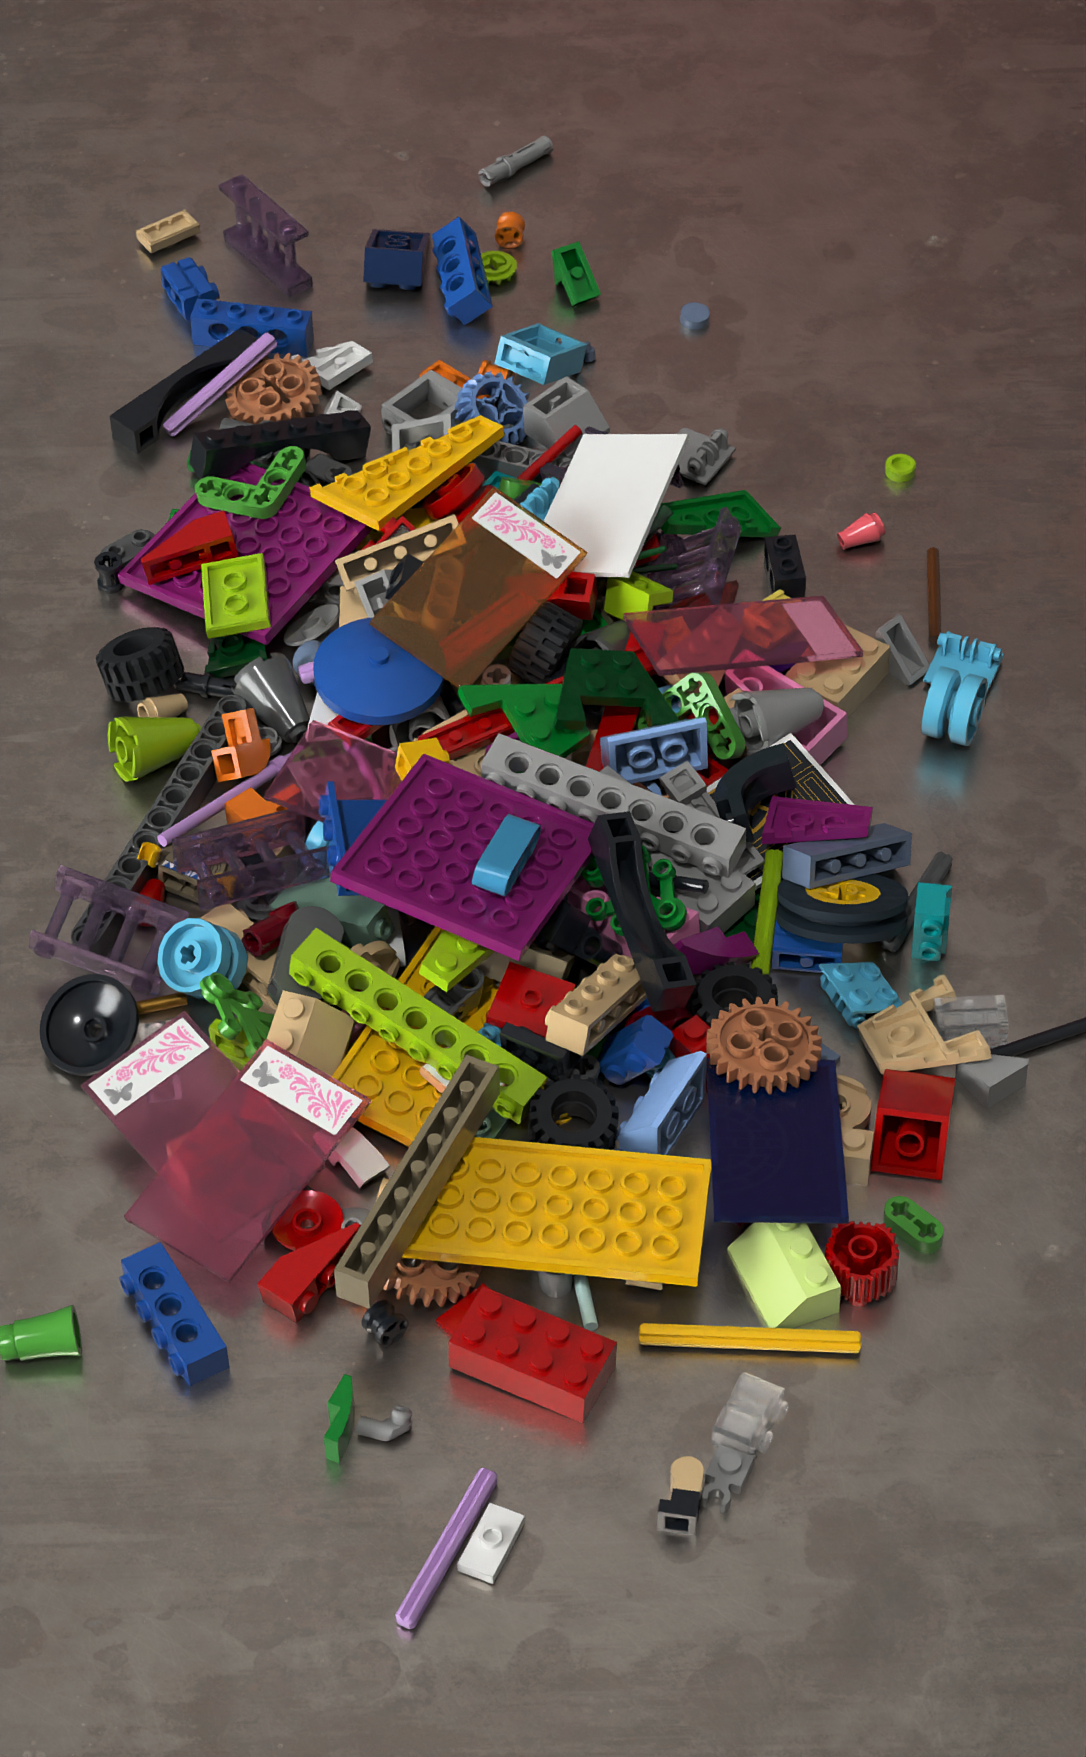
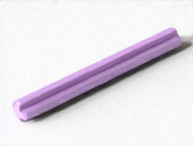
M264 333L163 423L165 432L175 437L277 347L274 336Z
M487 1468L478 1470L396 1613V1622L400 1626L413 1629L417 1625L498 1483L497 1474L494 1471H490Z

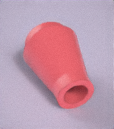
M874 512L870 515L865 513L843 531L837 533V539L843 550L851 547L880 541V537L885 535V528L877 513Z

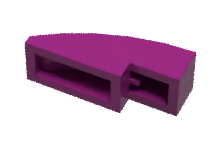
M719 926L680 939L674 945L680 952L685 954L692 974L701 975L706 969L712 971L714 965L727 966V962H735V965H741L742 962L748 964L760 954L745 931L726 938Z

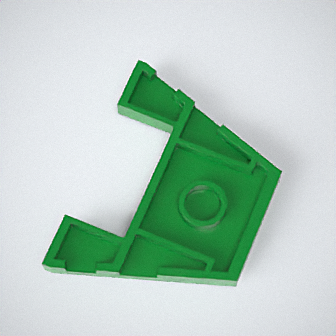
M562 684L459 686L458 696L470 717L502 708L517 736L523 743L566 758L589 741L590 732L586 725H584L583 730L554 729L553 727Z

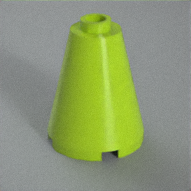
M125 716L114 718L115 721H110L107 734L110 753L116 752L119 761L113 763L114 767L123 780L126 782L135 781L183 757L201 727L191 718Z

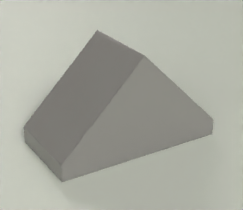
M897 614L875 631V639L890 646V675L908 686L927 672L930 664L901 614Z
M991 1054L992 1058L987 1060L956 1064L955 1078L986 1109H989L1026 1086L1029 1059Z

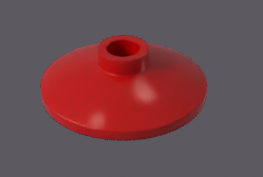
M314 1190L298 1191L284 1197L275 1206L271 1215V1229L279 1243L288 1249L297 1250L341 1230V1225L344 1221L343 1212L337 1201L323 1192Z

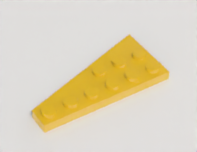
M481 415L449 428L448 434L434 440L432 437L420 440L421 446L408 451L404 447L363 465L362 471L350 476L346 473L334 477L335 482L322 487L319 483L311 486V497L380 532L382 527L392 517L397 519L504 437V426Z

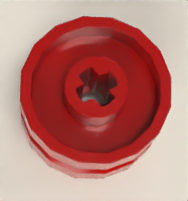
M471 463L434 489L424 500L422 508L433 520L444 519L455 514L464 536L479 525L472 517L495 492H498L492 485L482 486L485 476L475 464Z

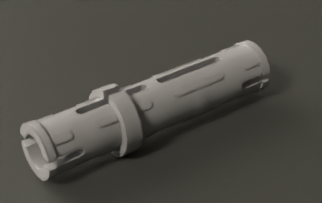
M542 136L508 156H500L495 163L479 170L480 181L485 186H490L501 178L513 176L518 169L553 151L552 141L547 136Z

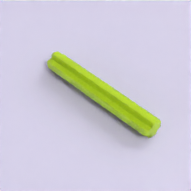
M773 849L765 852L754 946L760 954L751 962L752 969L758 967L763 970L762 975H770L776 912L779 904L777 892L778 885L782 879L783 852Z

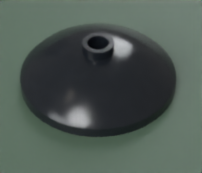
M87 974L65 983L50 998L41 1017L40 1040L46 1056L61 1070L77 1076L95 1075L110 1069L127 1054L136 1038L139 1026V1012L136 1001L131 992L122 983L107 975ZM99 1028H103V1030H102V1032L100 1033V1035H98V1036L96 1037V1036H95L96 1031H97Z

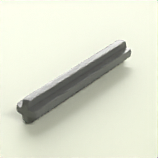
M942 851L936 853L918 882L941 884L952 866L951 862L953 859L951 855L945 854ZM918 882L908 896V905L905 909L907 913L905 930L895 937L882 940V948L888 949L891 952L897 951L914 926Z

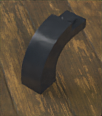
M784 743L762 749L740 760L723 775L716 787L714 798L720 818L746 828V843L754 840L749 820L753 808L771 795L797 788Z

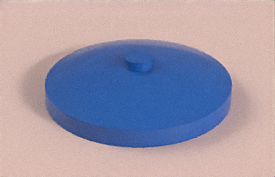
M364 618L339 627L324 639L314 658V683L322 701L338 715L348 720L368 725L396 724L418 716L436 701L445 681V661L438 643L422 628L396 618Z

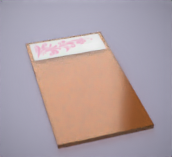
M494 486L370 620L369 625L458 689L462 685H472L587 556L588 552Z

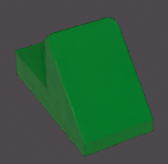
M579 241L552 251L555 285H564L572 307L596 299L601 295Z

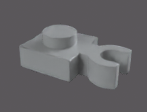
M719 1444L705 1473V1483H708V1485L702 1491L701 1505L706 1507L711 1498H720L722 1500L720 1513L725 1514L731 1505L730 1491L741 1495L754 1467L755 1456Z

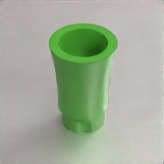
M74 1305L43 1315L15 1320L13 1324L0 1326V1356L2 1360L20 1359L25 1361L55 1356H82L81 1332Z

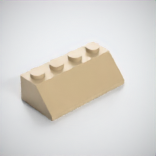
M283 990L263 1051L267 1046H270L329 1081L345 1057L356 1021L351 1016L317 998ZM250 1086L239 1119L245 1130L250 1131L257 1137L310 1150L315 1149L316 1143L312 1138L320 1132V1126Z

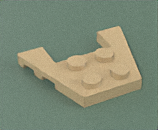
M944 974L933 979L934 985L924 992L918 988L910 993V1000L896 1008L892 1004L857 1025L859 1036L881 1074H884L885 1069L910 1071L992 1058L990 1047L979 1030L943 1041L926 1012L957 1002L955 991Z

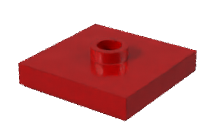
M509 962L487 1014L486 1023L503 1028L507 1022L517 1027H526L534 1034L546 1038L548 1026L545 1025V1018L549 1009L553 1005L559 1004L569 991L575 990L576 984Z

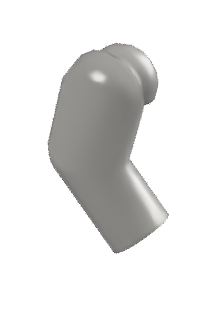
M396 1406L391 1412V1417L384 1421L360 1416L356 1427V1434L381 1441H390L409 1431L412 1425V1412L408 1407Z

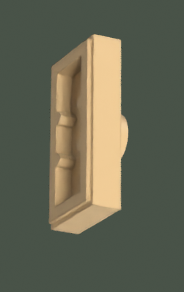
M183 210L136 230V236L146 249L153 253L200 233V224L186 210Z

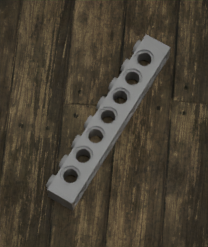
M498 733L481 762L482 778L592 823H595L598 815L630 811L641 839V845L645 846L647 850H657L671 856L678 862L702 867L704 871L711 875H721L729 878L746 848V828L500 733ZM638 819H647L646 821H638ZM669 831H678L677 833H669ZM700 843H709V845H700Z

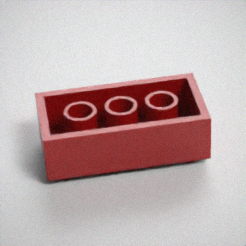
M484 1286L480 1289L449 1340L450 1368L583 1424L616 1368V1341Z

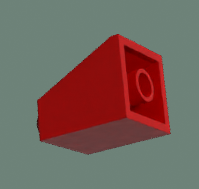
M885 1069L877 1105L870 1171L942 1180L956 1078Z

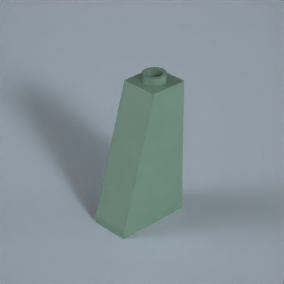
M310 862L305 864L270 905L271 910H274L287 903L296 901L299 909L316 906L330 911L338 918L343 927L344 933L341 944L351 947L359 943L365 946L374 941H386L395 930L384 904L365 896H338L336 884L330 882L331 873Z

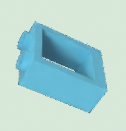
M537 323L502 335L494 364L546 385L581 372L587 344ZM558 338L562 340V344L558 342Z

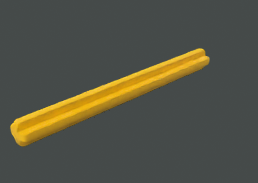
M643 1323L639 1328V1342L641 1345L859 1353L861 1350V1333L858 1331Z

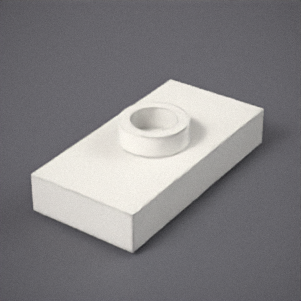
M489 1503L457 1563L458 1571L494 1584L525 1524V1515Z

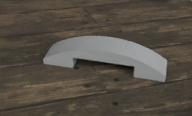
M688 760L660 777V782L671 800L720 818L715 801L707 792L706 783ZM747 842L746 848L735 867L747 875L763 865L765 860L753 844Z

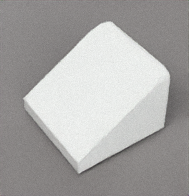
M336 391L327 403L323 414L340 413L347 410H358L360 412L362 405Z

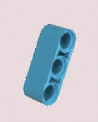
M507 814L476 865L472 885L504 897L507 896L537 845L541 833V825Z

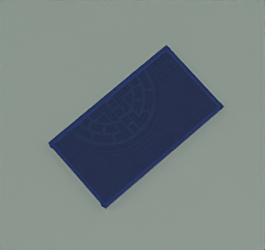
M707 1058L714 1222L849 1224L835 1060L818 1061L816 1072L810 1071V1079L808 1081L800 1078L799 1087L796 1088L787 1083L786 1092H782L778 1086H773L772 1093L768 1094L765 1087H760L757 1093H753L752 1085L749 1084L741 1090L739 1089V1080L737 1079L727 1083V1073L717 1075V1065H710L709 1058Z

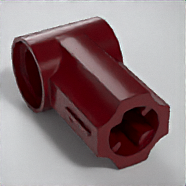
M293 901L268 913L269 917L244 929L241 940L246 951L251 952L256 957L279 946L285 924L288 922L291 914L299 909L297 902Z

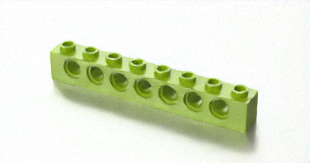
M315 928L291 955L289 975L298 984L305 987L308 986L320 994L327 1003L337 1005L345 1010L356 1022L368 1025L377 1031L387 1042H394L406 1050L413 1059L420 1062L423 1061L434 1067L442 1078L451 1080L466 1055L499 1066V1080L508 1086L500 1085V1094L492 1107L502 1117L512 1119L520 1124L528 1115L531 1100H535L537 1090L539 1088L544 1090L547 1076L318 928ZM325 970H330L334 973H327ZM352 989H360V990H362V991H361V992H357V991H354V990H352ZM386 1007L390 1008L391 1010H383L381 1008ZM409 1026H416V1027H419L420 1029H413V1028H411V1027H409ZM438 1045H446L450 1048H442Z

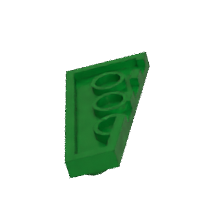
M747 490L661 503L654 522L665 534L773 537L778 536L781 527Z

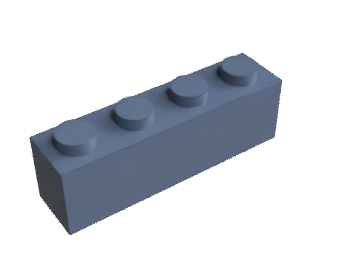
M882 823L870 826L868 837L805 841L784 845L782 878L811 889L909 866L911 863L912 833Z

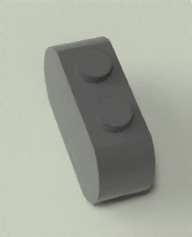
M316 906L303 907L292 913L285 924L267 988L271 999L277 1006L283 990L314 997L321 1001L324 1000L320 994L308 986L305 987L298 984L289 975L291 955L315 928L341 943L344 933L343 927L338 918L330 911ZM325 970L327 973H333V971Z

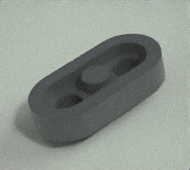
M139 529L102 549L101 553L108 551L118 553L122 557L123 565L120 569L121 571L155 535L151 531Z

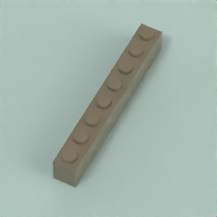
M469 1055L464 1057L336 1265L334 1276L337 1297L369 1309L372 1307L500 1094L499 1066Z

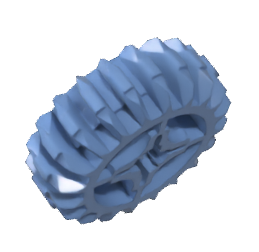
M491 371L484 375L479 373L473 379L467 380L463 388L458 392V400L454 407L458 411L455 420L462 421L463 423L481 415L500 425L506 426L511 424L513 427L504 428L505 436L499 441L517 445L522 443L527 437V434L524 433L523 405L528 402L530 393H523L521 391L522 384L517 386L513 384V376L508 377L506 380L503 378L502 372L497 373L495 376ZM480 395H490V398L483 397V399H479L476 397Z

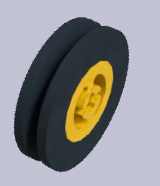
M866 875L811 889L785 879L778 885L777 898L780 903L777 906L776 920L785 930L804 938L831 943H870L895 937L902 933L907 925V913L905 911L908 905L907 890L898 882L880 875Z

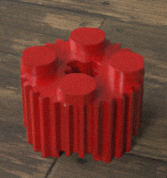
M846 1219L844 1224L838 1223L837 1228H832V1237H829L828 1243H826L825 1258L841 1285L840 1297L844 1295L845 1300H848L852 1306L863 1307L872 1302L873 1298L879 1300L880 1295L885 1297L886 1292H891V1288L896 1285L899 1264L898 1243H895L896 1234L891 1233L890 1227L885 1228V1223H875L874 1226H871L870 1222L863 1224L860 1221L859 1224H855V1221L849 1222Z

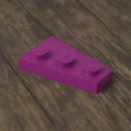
M772 796L762 833V845L868 837L873 807Z

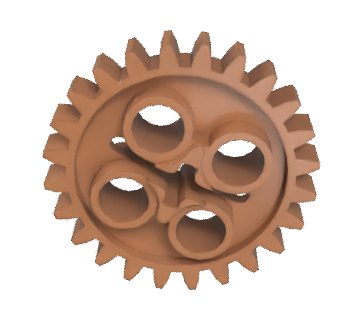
M276 353L274 358L270 360L266 355L263 358V362L256 364L225 392L227 397L225 402L232 419L254 425L264 420L276 422L290 420L291 418H305L304 412H313L312 404H319L320 402L318 396L322 395L320 387L322 383L316 367H311L309 360L302 361L300 355L292 360L290 353H287L284 358H280L279 353Z
M757 997L755 1004L752 1005L746 999H742V1007L739 1008L735 1004L730 1003L729 1013L720 1010L718 1019L711 1020V1029L707 1031L706 1053L710 1054V1065H717L716 1074L727 1073V1083L733 1082L736 1079L739 1080V1089L741 1090L749 1084L752 1085L753 1093H757L760 1087H765L767 1093L771 1094L773 1086H778L782 1092H786L787 1083L797 1088L799 1087L800 1078L808 1081L810 1079V1071L816 1072L822 1051V1037L818 1036L819 1027L811 1026V1016L800 1018L801 1008H796L792 1011L788 1010L789 1002L787 1001L779 1007L776 1006L775 998H771L768 1004H763L761 998Z
M401 1257L383 1289L385 1291L392 1288L397 1289V1299L403 1297L404 1294L409 1295L411 1305L416 1302L417 1298L423 1300L425 1307H429L431 1299H435L437 1304L443 1307L446 1298L456 1303L459 1295L464 1297L468 1295L470 1287H475L483 1265Z

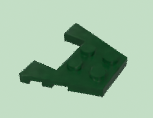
M570 649L561 694L558 700L557 713L554 719V729L583 730L586 719L582 705L642 707L648 727L679 721L634 651Z

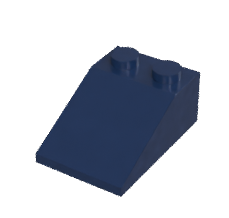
M373 229L365 246L363 282H370V286L379 288L387 287V284L399 285L400 289L414 290L416 286H421L424 279L430 233Z

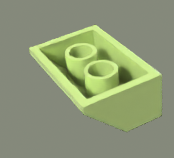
M757 1219L728 1246L727 1252L767 1328L792 1329L839 1313L841 1285L804 1219Z

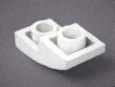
M345 1122L336 1135L324 1129L312 1138L333 1166L341 1163L359 1188L385 1173L390 1167V1164L380 1152L347 1122Z

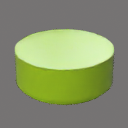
M895 454L886 460L885 474L890 480L907 482L915 476L916 462L911 456Z

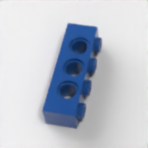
M459 216L432 234L434 243L432 251L438 262L436 269L442 280L440 288L446 299V303H444L445 309L452 318L457 317L466 325L492 308L493 305L476 232Z
M197 299L190 316L193 345L212 347L239 328H242L257 339L264 333L273 335L277 342V347L270 353L282 355L290 353L291 356L299 354L301 357H308L314 340L312 311Z
M159 1242L122 1259L123 1275L119 1277L121 1286L128 1297L133 1295L136 1299L135 1306L141 1320L144 1323L149 1321L153 1329L151 1331L157 1346L160 1349H167L170 1354L168 1360L175 1375L179 1376L182 1374L190 1387L230 1368L226 1344L162 1243Z

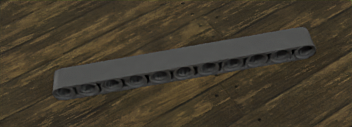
M227 695L218 701L71 932L74 959L78 966L91 969L99 966L104 961L131 918V903L145 886L146 882L157 877L158 865L152 868L148 865V861L137 859L142 843L150 842L158 845L161 849L165 848L158 842L157 836L196 812L214 786L217 776L211 750L228 747L222 714L247 709L246 701L243 697ZM180 838L176 839L175 841H173L172 843L168 844L167 846L172 845V844L178 842V841L180 840Z

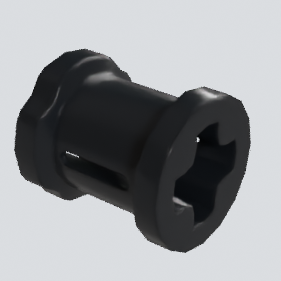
M111 551L99 554L94 560L95 569L99 572V578L97 579L98 588L102 592L107 593L121 591L124 585L120 583L118 574L123 565L122 557L118 553Z

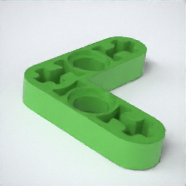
M289 446L280 450L257 486L218 477H204L194 487L200 505L258 519L270 518L279 511L306 469L307 465L303 450L297 446ZM275 480H285L280 485H271V483ZM235 495H244V497L239 500H230V498Z
M706 672L688 674L662 694L670 707L672 698L675 695L681 700V709L678 713H675L679 721L684 720L691 713L694 714L695 718L705 717L707 721V741L716 757L720 759H735L741 756L745 749L743 734L714 678ZM698 682L702 683V686L699 688L700 693H688L698 688ZM712 707H715L719 713V719L715 725L710 722L708 717L709 710ZM644 709L638 715V729L648 727ZM728 738H730L731 743L728 746L729 750H726L725 745H727Z

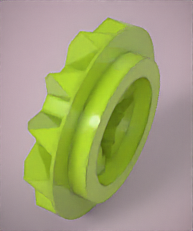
M502 251L481 253L488 285L491 283L500 285L501 281L510 282L511 277L516 275L517 262L510 254Z

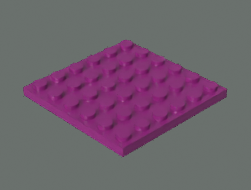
M249 463L232 476L223 479L257 486L266 469ZM275 480L271 483V485H280L285 480ZM298 482L279 511L270 518L258 519L225 511L239 557L263 553L266 563L271 628L239 634L268 645L337 569L335 560L350 555L373 528L312 498L310 487ZM195 493L118 574L120 583L205 619L201 569L149 585L141 558L194 519L222 510L200 505ZM235 495L231 497L230 500H239L243 498L244 495Z
M423 754L331 871L330 882L520 961L594 856L588 841L594 823ZM511 814L541 825V833L533 853L511 890L504 897L472 885V878L476 865L506 815Z

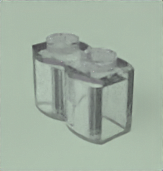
M743 1372L715 1423L712 1431V1445L718 1447L720 1444L755 1456V1459L759 1452L766 1453L773 1438V1432L770 1430L775 1422L780 1424L783 1421L788 1409V1402L784 1401L785 1388Z

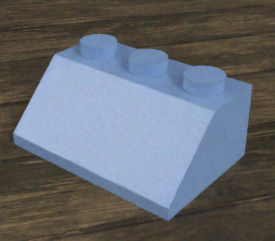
M705 717L600 737L603 767L605 768L608 765L631 784L659 779L687 760L695 771L708 768L707 721Z
M698 1051L668 1060L661 1072H655L648 1092L644 1097L640 1096L637 1099L633 1108V1114L628 1122L623 1121L619 1126L616 1140L619 1141V1149L639 1153L670 1154L706 1098L707 1053Z

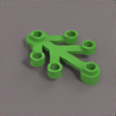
M213 972L210 976L203 977L200 981L202 995L208 1002L216 1005L222 1018L221 1023L218 1025L219 1032L225 1038L234 1040L243 1028L249 1041L245 1048V1053L255 1062L265 1045L261 1037L265 1040L267 1039L275 1014L271 1015L258 1011L263 1005L261 998L251 991L243 992L234 989L232 983L224 975ZM233 1013L237 1015L239 1022L234 1018Z

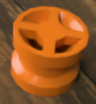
M505 212L499 216L495 240L501 247L513 249L521 245L525 230L524 218L515 212Z

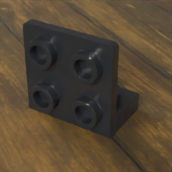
M506 1022L500 1031L501 1047L540 1073L558 1080V1076L566 1075L568 1079L582 1057L577 1053L546 1041V1038L534 1034L526 1027H517Z

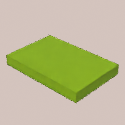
M263 553L201 564L205 627L208 639L271 628L266 563Z

